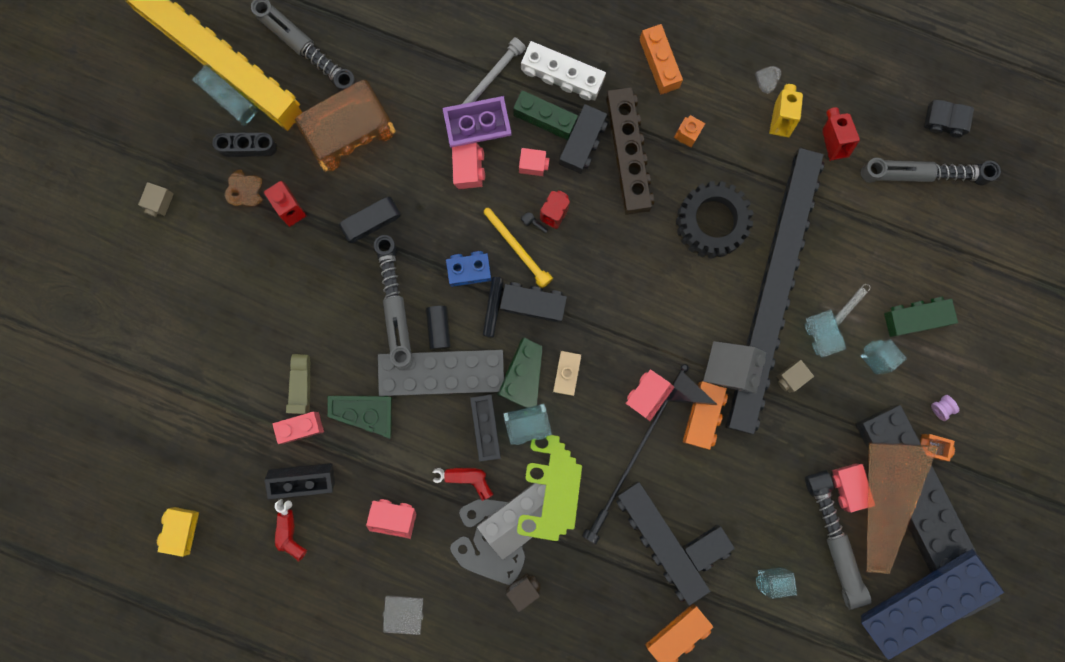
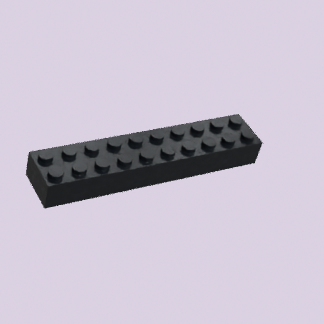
M901 405L890 406L855 423L930 572L936 571L972 548L974 549ZM998 596L992 599L986 604L980 606L974 611L963 616L961 619H965L979 612L980 610L1000 601V597Z

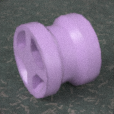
M944 395L941 401L931 404L933 412L942 421L948 420L951 414L959 412L957 403L948 395Z

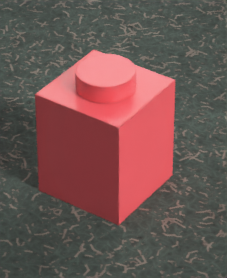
M522 148L519 173L543 176L544 170L548 171L550 159L546 158V151Z

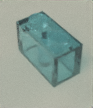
M832 309L806 318L808 323L804 325L808 335L812 334L815 342L812 345L816 355L820 354L821 357H825L847 349Z
M880 339L877 342L869 343L864 348L865 352L860 355L876 375L892 372L907 359L891 339L884 341Z
M544 404L504 413L511 445L524 444L533 439L541 440L552 435Z
M783 567L758 571L759 577H756L758 590H761L769 598L797 595L793 572Z

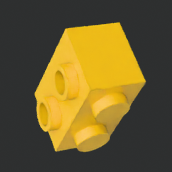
M176 507L168 508L162 516V524L164 525L162 533L159 534L157 539L158 552L182 557L189 555L199 512Z

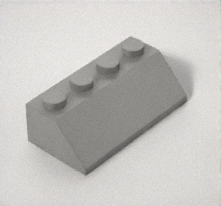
M532 484L478 524L477 528L502 560L532 538L518 534V520L521 515L542 516L546 485ZM525 520L522 523V529L526 532H533L536 529V524L532 520Z

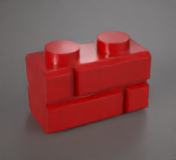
M559 190L557 192L551 191L547 202L544 203L540 211L541 222L554 229H558L562 219L568 212L569 196Z

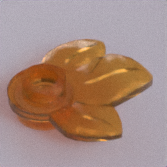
M242 170L235 171L229 177V187L225 191V199L228 203L232 205L244 204L252 207L262 202L261 196L257 194L262 185V178L254 175L245 177ZM238 192L239 195L234 197L232 193Z

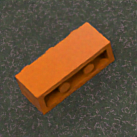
M662 24L642 30L640 43L660 95L679 89L683 79Z
M702 381L698 383V386L717 405L693 403L683 443L710 450L711 446L714 447L717 434L714 433L716 426L721 424L723 415L720 414L722 406L726 405L728 394H726L727 388Z
M693 603L648 641L645 646L658 662H678L680 655L689 653L695 647L694 643L700 638L703 640L710 635L713 626Z

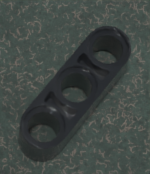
M220 133L213 138L212 142L214 148L225 157L272 156L277 151L276 142L267 133ZM249 141L248 147L242 149V144ZM265 141H270L267 148H262V144ZM224 142H228V146L221 149V145Z
M386 197L339 223V227L347 242L354 243L397 220L401 214L392 197Z

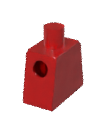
M831 108L826 112L828 120L823 127L829 161L850 157L860 141L851 115L848 113L840 115L839 108Z
M280 181L264 191L277 214L289 227L307 216L284 182ZM295 210L292 214L287 215L288 212Z

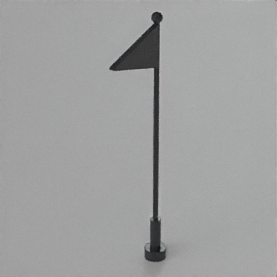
M687 364L681 365V371L673 384L675 388L660 407L605 508L601 509L591 529H585L582 537L590 542L597 544L600 536L597 534L609 514L607 511L668 401L717 405L685 374L689 370Z

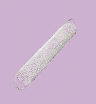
M861 287L860 291L858 290V293L851 298L852 300H849V304L847 303L843 307L844 309L831 322L834 325H839L844 320L842 318H846L845 315L852 311L851 308H854L860 302L859 299H862L867 291L864 290L863 292Z

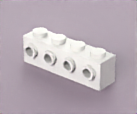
M532 41L521 62V70L530 77L537 76L549 85L556 84L561 86V89L571 93L573 91L585 100H596L606 72Z

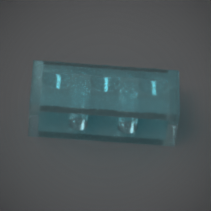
M207 65L192 79L199 88L244 127L257 114L258 111L248 100Z

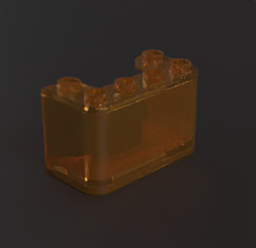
M367 80L355 83L301 113L295 119L307 144L325 172L337 169L340 166L341 155H348L354 151L355 147L370 143L373 137H376L377 140L387 141L396 133L391 120Z

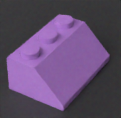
M504 96L443 108L450 148L512 135Z

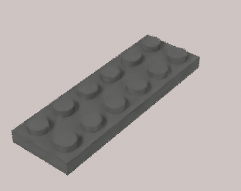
M503 350L411 353L413 363L406 370L396 369L390 361V354H378L379 396L499 392L504 380ZM399 354L396 361L398 363L404 362L407 355Z

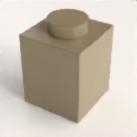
M147 182L138 205L144 208V213L154 217L157 214L165 216L174 194L166 188Z
M802 360L795 361L777 375L779 379L778 384L784 391L788 390L789 393L795 392L814 377Z

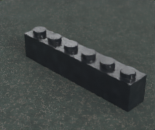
M636 481L618 493L616 496L619 500L616 503L622 512L625 510L628 512L630 518L627 520L634 530L638 528L641 532L640 540L646 548L650 546L654 552L651 557L657 566L662 565L666 572L663 575L669 584L674 583L678 589L675 591V594L681 603L685 601L690 606L711 592L640 482Z

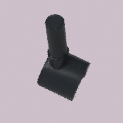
M530 212L520 218L526 226L533 223L534 226L545 234L548 231Z

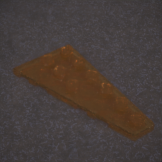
M869 443L867 572L890 574L899 551V546L923 489V484L937 453L938 446Z

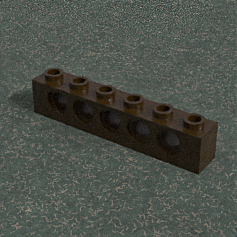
M632 87L607 91L606 101L625 215L649 212L652 207L651 205H654L653 193H649L648 185H651L650 174L646 173L645 169L647 155L642 151L644 136L643 133H639L638 126H641V118L639 113L636 114L635 106H638L637 95L633 94ZM622 108L627 109L629 114L622 115L619 110ZM629 128L631 129L632 134L626 135L623 133L622 129ZM631 147L636 153L629 155L625 149ZM630 167H635V168H637L638 171H639V174H637V175L631 174V173L629 172V168H630ZM639 187L642 190V194H634L632 188Z

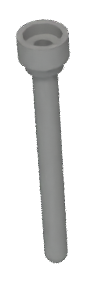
M514 37L510 41L505 55L462 104L475 102L514 56L523 53L526 47L519 39Z

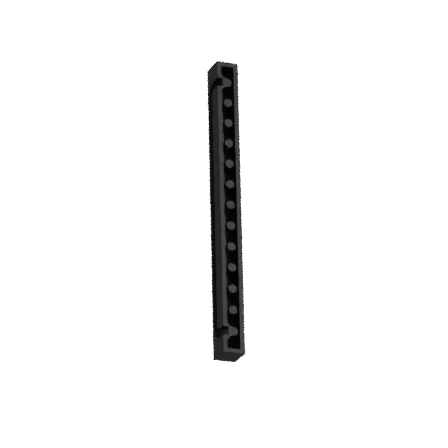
M799 148L794 153L791 172L788 176L746 346L756 347L767 352L760 377V385L756 394L734 390L732 406L725 428L747 434H754L759 428L760 419H758V416L765 405L763 396L765 390L767 391L770 385V378L768 376L770 370L772 371L775 365L773 355L780 345L778 335L785 325L783 315L790 305L788 295L795 285L793 275L800 265L798 255L805 245L803 235L804 232H807L810 225L808 215L814 208L815 201L812 199L814 193L819 188L820 181H817L824 168L825 162L822 161L824 154Z

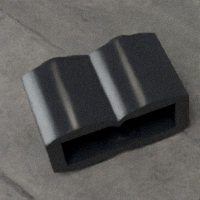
M933 100L928 104L924 128L930 129L929 131L932 133H942L944 131L950 133L952 137H962L970 132L974 108L942 100Z

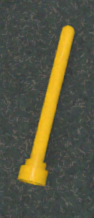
M485 208V216L535 275V283L540 288L547 286L553 280V277L549 272L546 273L537 266L490 208Z

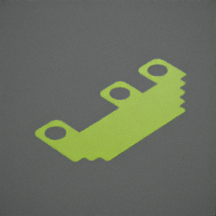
M534 433L532 435L531 449L551 455L549 466L530 463L527 466L526 480L531 483L546 485L542 516L521 515L517 526L519 535L558 541L560 534L565 535L567 529L573 530L575 528L582 465L576 464V458L570 457L571 452L564 449L565 444L559 442V436ZM539 437H544L548 440V446L543 449L538 448L535 445V440ZM533 468H540L543 470L544 476L538 480L533 479L530 471ZM528 519L534 521L536 529L533 532L524 531L522 529L523 521Z

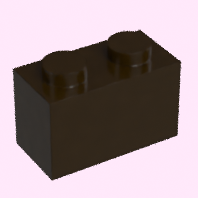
M526 573L507 587L506 595L517 611L520 612L540 597L541 585L534 575L530 577Z

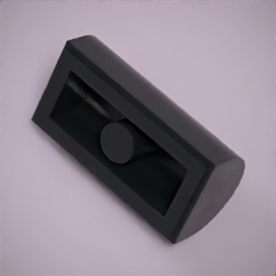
M447 306L427 307L430 350L451 348Z

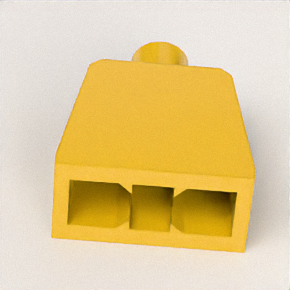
M786 84L784 90L779 94L774 105L769 134L789 138L799 123L803 94L796 92L795 85Z

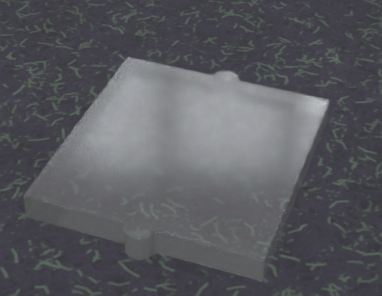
M386 596L385 611L382 613L384 616L383 632L420 635L421 623L424 618L422 614L423 598Z

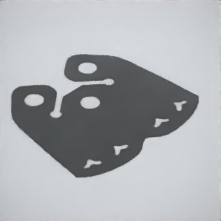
M478 499L463 506L459 514L465 526L473 527L482 521L485 516H491L508 502L488 499L481 501V499ZM474 510L476 518L469 519L467 517L468 511ZM476 528L473 541L478 551H480V555H475L474 547L467 537H460L451 544V552L463 568L507 585L513 583L518 577L525 560L522 546L502 560L489 543L482 539V533L478 528ZM460 545L467 547L465 554L459 553L458 548ZM518 554V557L516 558L517 563H515V561L512 558ZM513 570L514 572H513L512 574H510V578H508V573H507V572H510V571Z

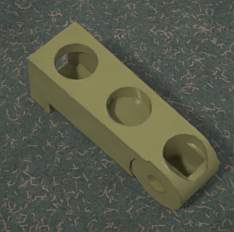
M292 354L289 397L286 413H310L311 364L309 355Z

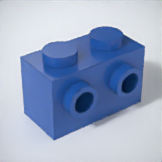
M483 251L472 252L471 256L463 257L462 254L450 256L451 259H446L451 287L491 281L488 254H483Z

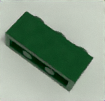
M523 90L513 108V116L565 140H569L578 119V115Z
M944 297L930 299L931 303L924 304V301L910 303L911 307L904 308L903 305L891 307L890 312L884 313L889 336L895 337L958 323L953 300H944Z

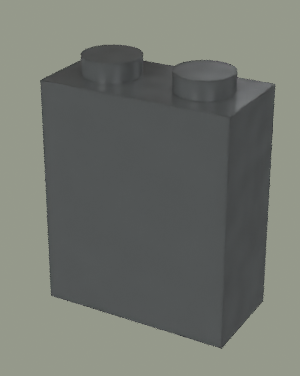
M713 341L703 382L756 394L760 385V377L767 352L756 347Z

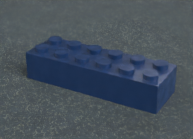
M972 548L862 614L861 623L889 660L998 597L1004 591Z

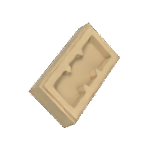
M561 351L553 392L574 396L581 360L580 354Z

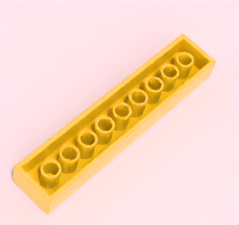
M125 0L134 11L286 131L302 115L303 112L299 108L300 103L288 90L283 91L279 87L278 82L271 77L267 78L255 64L252 66L248 63V59L240 52L235 53L225 40L222 39L220 41L211 29L201 26L200 21L190 14L188 16L184 12L185 10L176 2L172 3L170 0Z

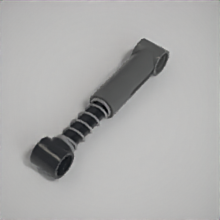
M253 0L251 10L256 19L270 29L299 56H305L306 59H310L311 63L316 64L319 70H323L324 75H329L330 80L341 94L348 96L357 90V82L352 72L334 65L332 59L329 60L325 57L326 54L320 53V49L314 47V41L271 5L269 0ZM262 9H267L265 13H260ZM346 79L350 80L349 84L345 86L341 85L342 81Z
M873 158L861 168L860 173L863 180L869 183L875 181L934 182L936 178L938 180L940 178H945L946 180L952 178L954 180L962 179L963 181L969 179L977 185L983 186L996 180L1000 176L1001 169L994 161H986L983 164L967 165L964 167L962 164L958 166L954 164L939 166L931 161H894ZM871 166L876 168L877 174L871 171ZM984 170L988 172V177L984 174Z
M381 235L376 238L374 248L382 265L383 272L381 275L384 277L382 283L385 285L383 291L386 293V297L383 300L390 361L396 369L406 370L411 367L413 357L411 354L404 299L399 296L400 292H398L397 287L399 285L396 280L398 276L395 273L397 268L394 266L397 247L390 236ZM383 245H391L388 251H381ZM397 328L399 330L401 346H398ZM399 354H406L407 358L404 362L398 363L396 361Z
M826 470L805 477L806 487L810 495L817 499V503H819L821 508L819 511H822V519L826 523L825 528L827 527L829 537L826 540L843 588L842 596L849 610L871 604V596L863 583L848 535L841 531L842 526L838 522L840 518L836 516L837 509L833 507L834 501L831 500V491L834 489L832 479Z

